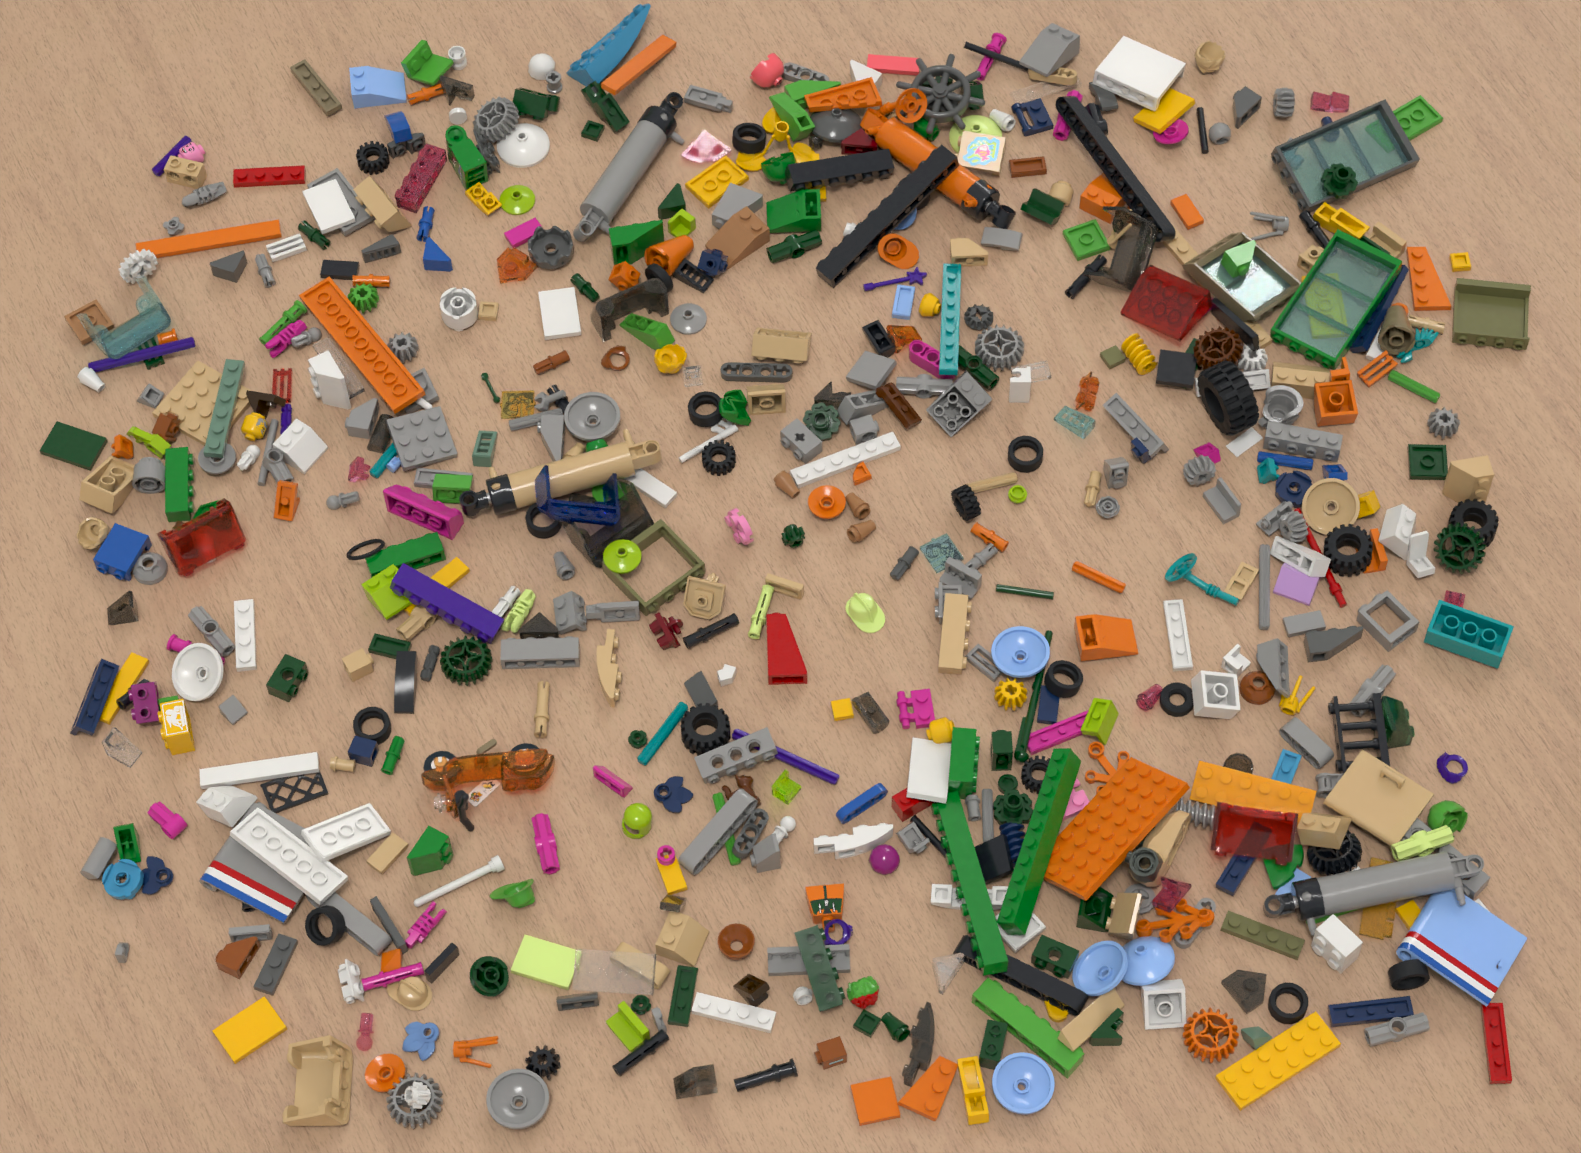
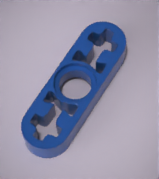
M882 783L874 785L840 808L836 813V817L842 824L851 821L882 800L887 795L888 790Z

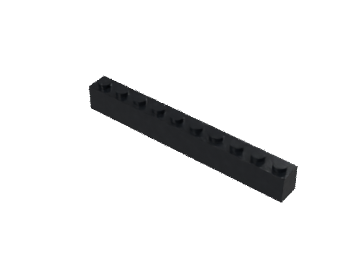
M942 144L934 149L925 161H922L913 173L907 175L901 185H897L888 197H885L875 210L870 211L863 222L858 223L855 229L846 235L837 247H834L825 259L818 262L816 267L818 276L832 288H835L879 244L883 236L890 234L959 166L957 156Z

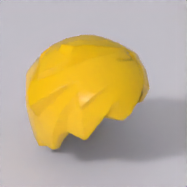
M668 344L655 351L654 362L661 373L674 374L684 365L687 353L684 347L678 344Z

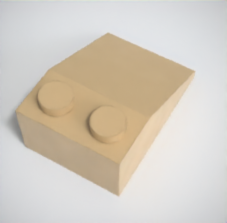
M110 456L81 482L79 500L113 514L124 503L133 489L134 465Z
M1117 893V898H1112L1110 909L1114 911L1112 918L1108 917L1105 928L1109 930L1108 935L1133 940L1142 894Z

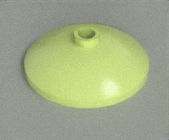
M970 115L961 118L966 125L965 129L961 130L956 123L953 124L949 133V142L952 149L959 153L958 138L962 136L963 131L1002 137V131L992 119L981 115Z

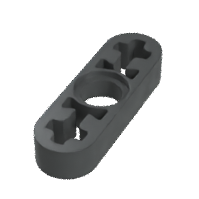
M755 809L749 816L732 847V852L737 858H746L751 852L752 847L755 845L769 819L768 813L765 810ZM758 816L761 817V820L759 821L758 825H755L754 822ZM745 831H754L755 837L747 836ZM744 841L747 844L743 851H741L739 848Z

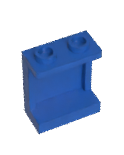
M115 523L93 558L96 569L103 574L109 573L119 580L130 581V572L143 550L149 551L152 546L150 538L146 534Z

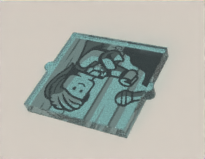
M947 533L936 539L932 538L930 542L920 546L921 552L936 573L945 570V562L949 556L960 561L964 560V557Z

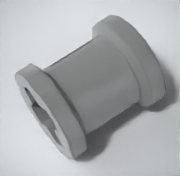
M557 71L548 72L545 77L548 83L547 91L551 94L560 93L562 90L561 74Z

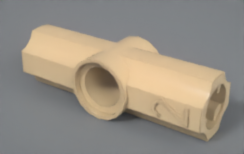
M418 605L412 610L410 617L396 628V631L404 641L409 642L422 629L430 628L438 615H433L426 608Z

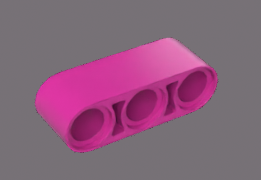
M920 340L910 343L909 360L913 364L939 379L954 380L955 375H939L940 352Z

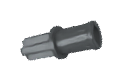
M909 546L905 554L898 558V563L890 572L892 579L899 580L905 571L911 568V563L919 554L915 547Z

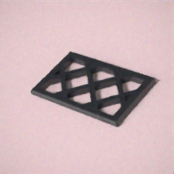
M320 770L316 773L314 779L303 774L277 778L261 784L260 786L263 789L270 810L274 813H279L328 795L329 793ZM298 777L294 786L285 783L287 779ZM302 779L311 782L307 791L298 788ZM274 784L278 785L275 793L267 791L266 787ZM315 784L323 789V791L318 793H311ZM282 786L291 790L288 798L278 795ZM295 791L305 795L304 798L299 800H291ZM275 799L285 802L280 807H273Z

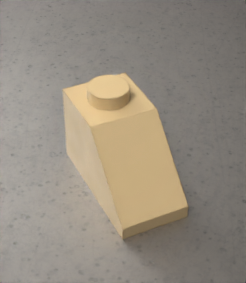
M950 239L951 264H961V267L988 265V252L971 239Z

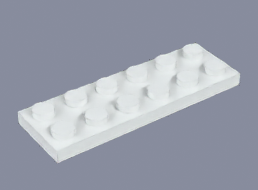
M256 808L230 831V836L319 905L325 902L348 881V876L328 860L322 863L311 847L260 808Z

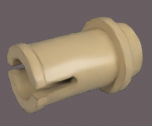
M335 756V758L331 757L330 769H333L334 772L337 770L354 772L356 761L341 759L338 756Z

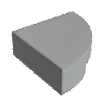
M120 942L117 945L115 956L118 963L127 962L129 943Z
M660 1008L651 1009L652 1018L658 1032L661 1029L666 1032L667 1028L663 1022Z

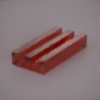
M288 368V370L281 369V371L273 369L272 394L277 395L278 376H280L279 397L285 399L286 403H291L292 368ZM285 376H288V380H287V398H284V378H285Z

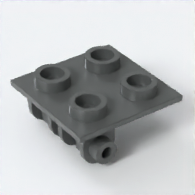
M473 129L478 143L476 147L487 162L488 175L493 170L500 173L498 167L500 162L493 153L495 151L494 146L491 142L486 141L482 133L479 134Z

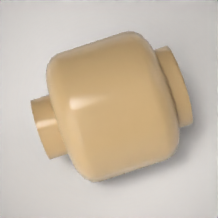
M1058 181L1052 184L1049 195L1065 203L1064 207H1066L1071 202L1074 190L1068 182Z

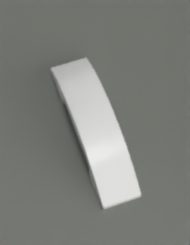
M932 884V905L961 910V899H957L956 890L952 885ZM993 886L992 889H987L993 910L1001 909L1008 886Z

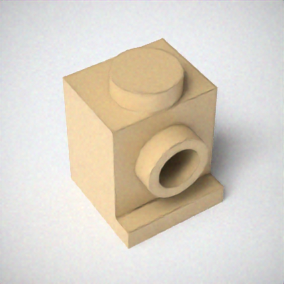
M1312 244L1303 254L1299 255L1297 266L1306 273H1309L1324 249L1321 246L1315 247Z

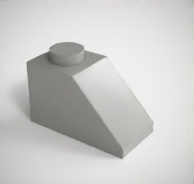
M373 398L351 410L350 416L345 420V428H347L349 436L371 439L380 410L377 398Z
M776 833L769 835L752 847L753 854L750 855L751 866L756 867L757 873L781 868L780 849Z

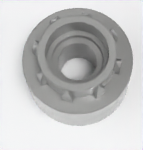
M154 457L140 459L134 466L133 487L137 491L147 494L163 491L165 489L166 467L159 459Z

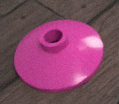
M1177 119L1161 134L1153 131V136L1159 143L1174 144L1180 142L1188 135L1189 128L1186 122Z

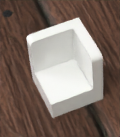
M1239 644L1223 657L1221 668L1226 672L1237 674V678L1251 663L1240 654L1241 646Z

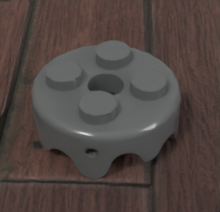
M538 226L533 236L528 240L529 257L535 265L541 268H560L567 264L573 255L574 248L570 232L568 230L563 231L557 226H552L548 230ZM550 247L555 248V251L548 252L546 250Z

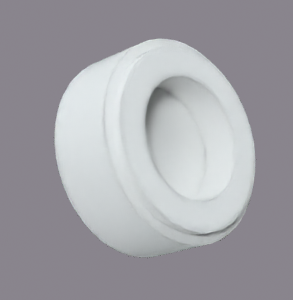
M463 108L452 109L449 112L450 122L456 125L464 123L467 120L466 111Z

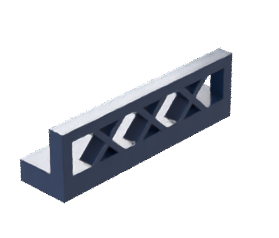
M102 658L98 662L70 734L76 735L78 731L91 736L94 734L119 665Z

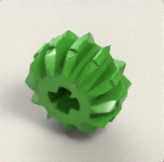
M363 282L360 286L356 284L355 288H350L348 299L358 311L361 310L364 314L365 310L371 312L372 308H377L379 295L377 289L373 288L371 283L366 286Z

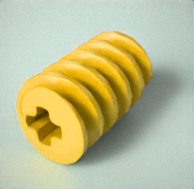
M1135 333L1125 339L1121 345V350L1129 358L1138 374L1145 375L1154 370L1158 363L1154 361L1155 356L1151 355L1152 352L1150 349H1147L1148 346L1143 344V339H1139L1140 335Z

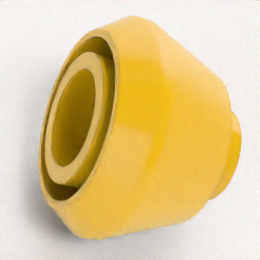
M932 293L925 294L919 306L920 315L922 317H933L935 314H939L942 306L940 300Z

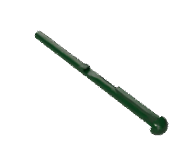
M1048 630L1045 632L1044 637L1050 647L1053 632ZM1045 668L1035 676V681L1032 684L1034 691L1030 699L1027 716L1022 718L1014 753L1015 760L1020 763H1024L1029 759V754L1026 752Z

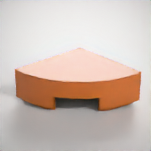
M863 461L854 470V486L872 479V475Z

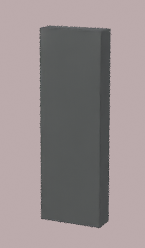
M377 896L370 899L373 911L396 948L401 949L402 954L408 952L404 939Z

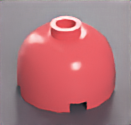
M775 53L769 54L767 56L769 59L766 61L762 60L752 71L750 79L758 86L767 88L772 85L777 86L782 82L783 78L781 76L784 73V65Z

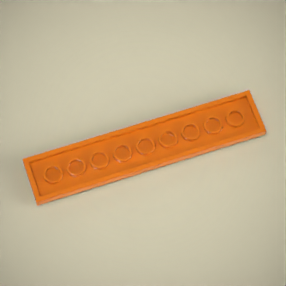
M330 276L299 295L300 300L394 414L426 395L424 389Z

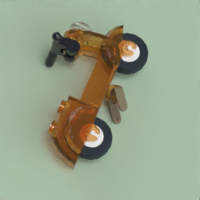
M491 739L477 749V755L455 757L454 754L448 751L432 753L424 762V772L421 774L423 785L428 789L441 792L446 791L444 795L437 793V797H434V808L438 809L439 813L445 810L451 812L454 819L459 816V821L469 832H472L474 825L466 816L469 795L463 790L456 792L455 787L469 782L501 780L503 791L535 790L543 786L551 777L555 766L554 755L548 754L547 749H539L536 745L529 743L519 744L509 752L484 754L497 745V741Z

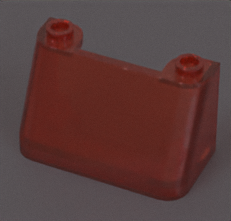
M223 498L216 502V509L212 506L209 508V511L178 527H172L173 531L169 530L166 532L164 529L157 533L178 575L186 577L192 574L197 567L233 548L237 550L245 545L246 537L230 501Z
M1217 802L1211 851H1215L1214 855L1226 857L1227 853L1275 860V864L1287 866L1288 862H1292L1299 814L1238 805L1232 806L1228 803Z

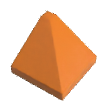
M401 949L382 953L381 971L385 973L402 967L403 954Z

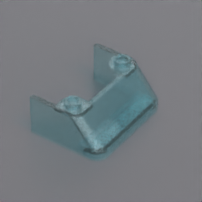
M137 276L135 278L144 292L136 301V308L140 314L110 333L104 325L98 324L94 326L87 314H77L78 319L90 338L111 359L123 357L168 328L171 323L169 314L145 276Z

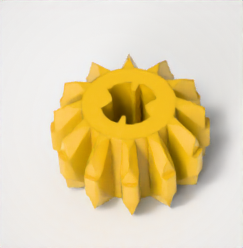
M1007 677L1006 683L1000 680L999 685L995 687L994 699L998 701L999 707L1004 706L1005 711L1008 708H1012L1015 711L1016 706L1021 708L1027 700V689L1024 688L1023 682L1017 683L1016 678L1010 681Z

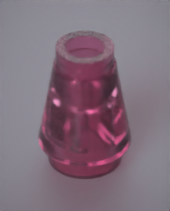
M1154 684L1138 694L1136 699L1138 707L1144 711L1152 709L1159 699L1163 688L1159 684Z

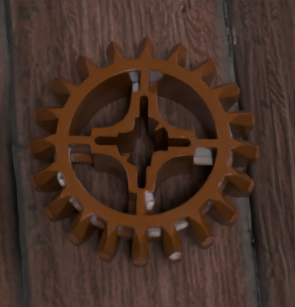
M1220 326L1217 330L1211 328L1210 332L1205 331V335H1199V340L1195 341V346L1193 347L1194 358L1197 359V364L1203 370L1222 361H1230L1234 365H1238V360H1242V354L1244 353L1243 342L1238 333L1236 334L1233 329L1229 331L1225 327L1222 330Z

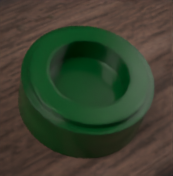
M1011 774L1002 775L998 780V789L1002 794L1006 790H1017L1018 781Z

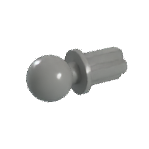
M312 327L308 332L302 331L300 335L291 339L292 346L300 347L319 341L322 336L320 329Z
M355 491L347 494L339 493V496L331 495L327 498L326 505L331 510H337L340 506L345 508L347 504L360 500L359 493Z

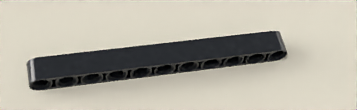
M1076 96L1058 97L1055 104L1057 111L1155 242L1173 240L1176 235L1175 228Z

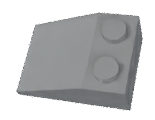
M1051 23L1040 32L1019 61V64L1048 77L1079 54L1080 35Z

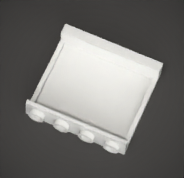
M1123 36L1095 70L1093 84L1155 112L1158 109L1162 96L1178 77H1183L1186 63Z

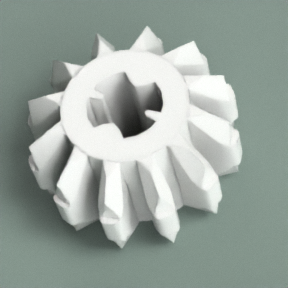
M1244 344V353L1242 354V360H1238V368L1243 369V372L1264 369L1268 360L1265 349H1260L1259 346L1258 350L1253 351Z

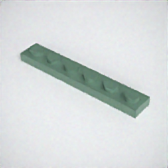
M226 359L203 452L206 457L223 458L245 368V362L242 360Z

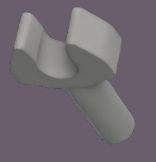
M561 390L549 396L541 392L534 398V400L540 403L535 405L534 408L542 412L547 411L549 403L566 397V392Z

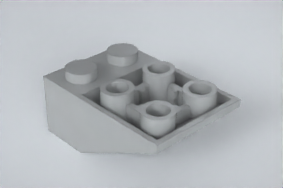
M966 370L926 411L952 437L983 409L992 398Z

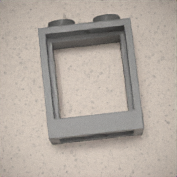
M1388 590L1383 594H1377L1368 605H1362L1358 609L1356 620L1387 652L1415 633L1419 625V621ZM1384 603L1404 622L1402 626L1390 635L1369 616L1370 613Z

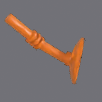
M909 88L903 91L895 102H887L880 106L877 111L882 115H887L895 109V113L901 121L914 123L924 115L927 109V98L921 90ZM912 93H917L920 96V99H916L915 97L911 96ZM919 105H921L918 113L916 115H913L918 110ZM903 110L907 113V118L903 117L899 111Z

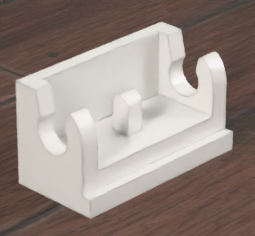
M1031 367L1015 368L1012 370V373H1019L1021 376L1010 378L1009 403H1029Z

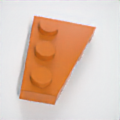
M939 1056L900 1099L897 1105L932 1121H936L958 1064Z

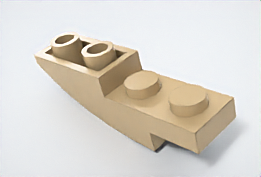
M607 629L605 646L597 645L596 654L600 685L610 707H615L616 700L620 698V689H617L618 683L622 682V672L619 671L618 664H616L617 654H614L615 648L618 649L619 637H616L615 629Z

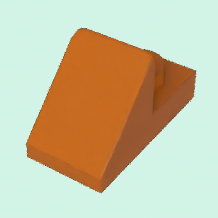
M278 481L274 518L293 521L300 502V498L297 497L298 483Z

